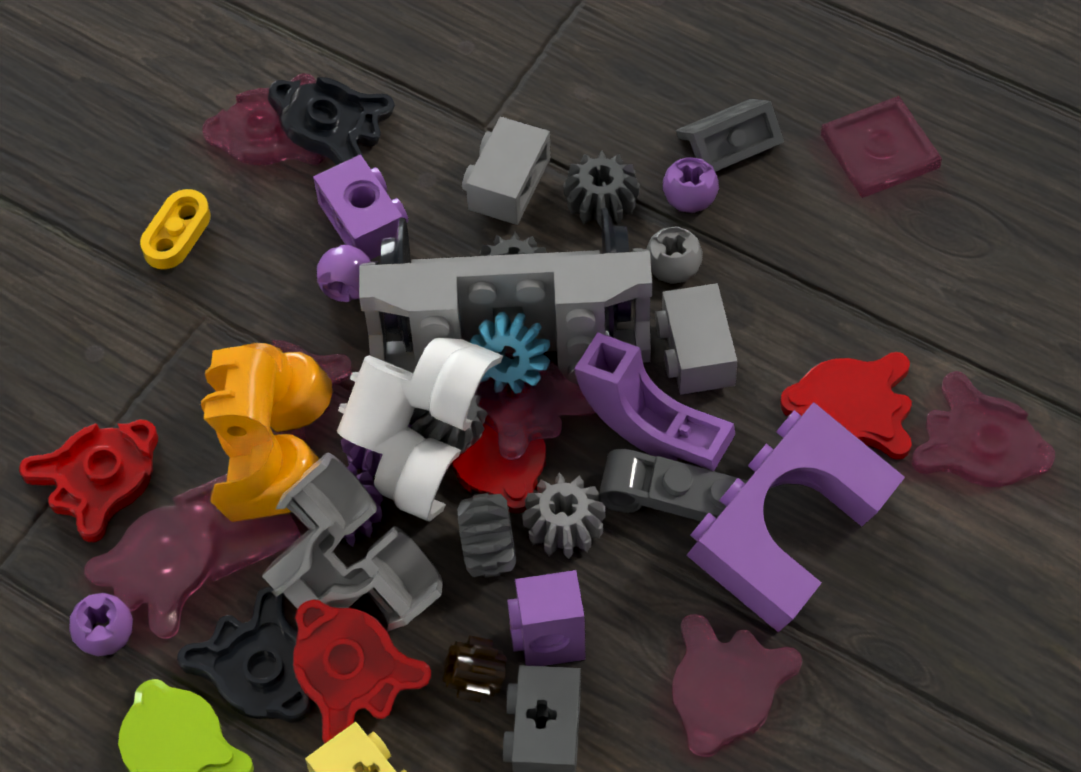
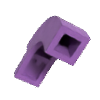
M597 332L574 368L579 387L585 399L599 417L621 437L649 455L675 461L677 458L714 471L735 436L734 423L685 406L660 390L645 371L640 347Z

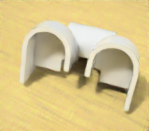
M435 338L425 348L414 373L370 355L364 358L359 372H352L350 379L355 381V385L348 403L340 404L338 409L339 412L343 413L337 433L358 446L383 454L375 475L374 487L383 496L394 500L395 505L400 510L426 521H431L443 512L446 504L434 498L446 470L452 461L459 457L461 452L460 449L436 439H425L409 428L408 425L414 409L428 410L434 418L464 431L467 430L472 423V420L467 419V414L478 385L489 368L501 363L503 355L462 339Z

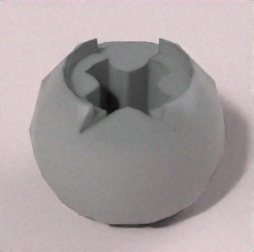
M680 227L661 229L651 237L646 248L650 251L651 273L658 280L670 284L686 282L696 275L702 263L703 251L698 238L689 230Z

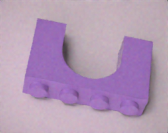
M814 402L802 416L795 410L789 415L776 431L783 439L775 449L766 443L748 465L755 473L746 484L739 478L735 480L719 500L726 508L717 519L708 513L690 534L697 543L686 555L777 632L794 619L821 585V582L785 553L770 536L763 515V505L767 491L782 484H801L811 487L823 494L862 527L881 509L905 478Z

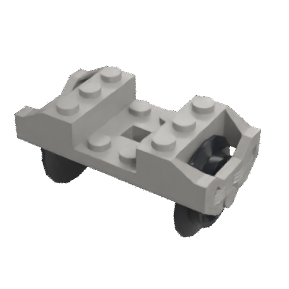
M602 208V254H600L599 250L411 260L406 219L399 218L395 237L383 238L381 241V265H379L378 261L362 263L359 266V299L361 311L365 312L370 356L414 373L421 355L433 339H462L470 343L474 335L481 334L479 326L485 319L495 323L497 314L505 312L511 323H513L517 314L524 312L526 318L524 326L529 329L533 324L540 323L542 329L535 338L550 340V347L546 352L557 351L559 382L578 384L574 368L597 332L640 347L643 362H650V297H652L650 251L648 249L635 248L632 249V252H629L627 226H613L608 209ZM631 299H633L634 329L617 330L618 323L631 321ZM605 316H606V329H607V331H605ZM386 332L400 334L402 341L386 342ZM510 346L504 347V349H507L505 354L515 352V349Z

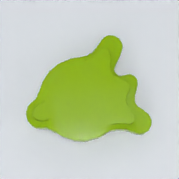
M158 679L145 681L136 689L134 704L122 722L118 742L123 762L129 772L254 771L253 762L248 754L234 748L224 739L219 719L211 705L204 698L191 691L169 687Z

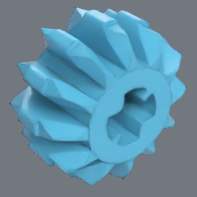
M505 312L497 314L495 323L485 319L479 326L481 334L474 335L470 340L472 344L503 355L501 363L489 368L480 381H487L490 377L495 379L494 390L496 393L501 392L507 382L515 394L522 391L524 382L535 386L541 378L539 371L546 370L549 366L550 360L543 353L548 351L550 340L535 338L542 327L540 323L533 324L529 329L525 327L526 318L524 312L518 313L513 323H511ZM505 346L515 349L513 356L516 357L514 359L504 355L507 349H504Z

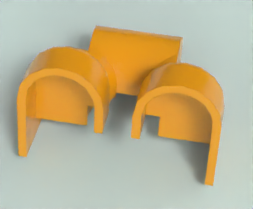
M253 343L214 350L211 366L205 371V377L216 392L208 394L201 400V407L204 412L203 419L216 431L219 442L230 459L227 482L214 484L210 502L231 522L290 513L291 511L288 508L276 509L282 494L295 484L303 473L319 460V457L302 439L292 434L273 435L271 428L275 432L298 429L311 424L319 418L330 403L333 393L332 381L311 356L302 352L283 353L281 349L267 343Z

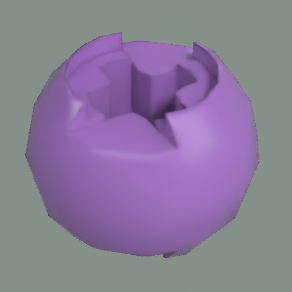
M686 157L675 161L667 169L663 179V191L668 203L682 212L695 213L705 210L714 202L719 190V180L713 166L699 158Z
M340 245L339 247L329 249L323 254L317 264V283L325 295L336 301L350 302L352 299H358L359 266L362 263L371 262L370 258L359 248L350 245Z
M107 593L88 595L76 604L71 613L69 631L72 641L83 652L98 657L116 653L127 644L132 633L133 618L130 609L118 597ZM108 620L110 622L105 628L103 626L98 625L93 629V625L97 623V621L102 624L106 623Z

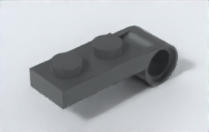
M616 449L610 451L607 455L599 491V502H603V505L610 510L622 513L635 512L641 506H646L697 521H702L708 513L717 519L726 508L719 500L735 482L737 477L660 456L655 457L629 449ZM740 479V480L743 481L745 484H746V482L748 481V480Z

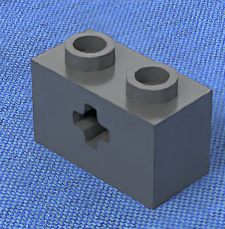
M519 665L518 684L509 683L507 691V714L515 715L514 731H505L503 742V762L512 763L513 772H576L581 702V668ZM539 721H547L546 728H537Z

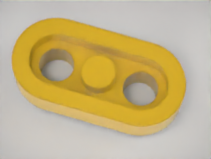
M184 189L173 193L164 202L142 234L140 240L144 258L150 266L157 269H170L182 263L209 224L211 217L207 199L202 193L192 189ZM187 216H194L191 219L184 220Z

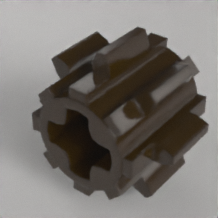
M469 635L467 643L455 641V644L449 647V652L444 661L443 682L446 683V687L457 689L456 698L480 703L482 695L494 697L495 693L500 692L506 675L507 659L503 655V651L492 648L493 640Z

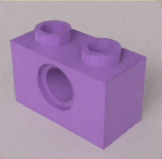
M361 154L313 176L318 204L345 245L359 248L365 252L370 260L381 255V241L383 238L395 237L399 218H405L406 223L408 222L407 213L398 198L391 200L387 194V186L381 172L376 167L370 169Z
M576 570L515 579L517 598L507 600L510 617L509 624L513 651H523L525 665L546 666L585 660V620Z

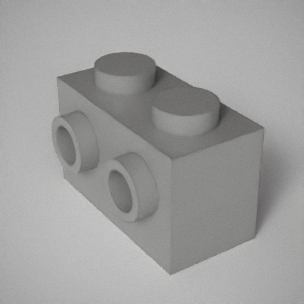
M500 116L493 131L485 133L480 145V156L475 165L470 164L464 174L462 189L467 191L468 210L518 225L551 159L550 131Z
M718 283L664 291L662 295V311H655V323L659 339L667 338L669 350H664L666 372L668 378L676 377L680 395L735 386L737 357Z

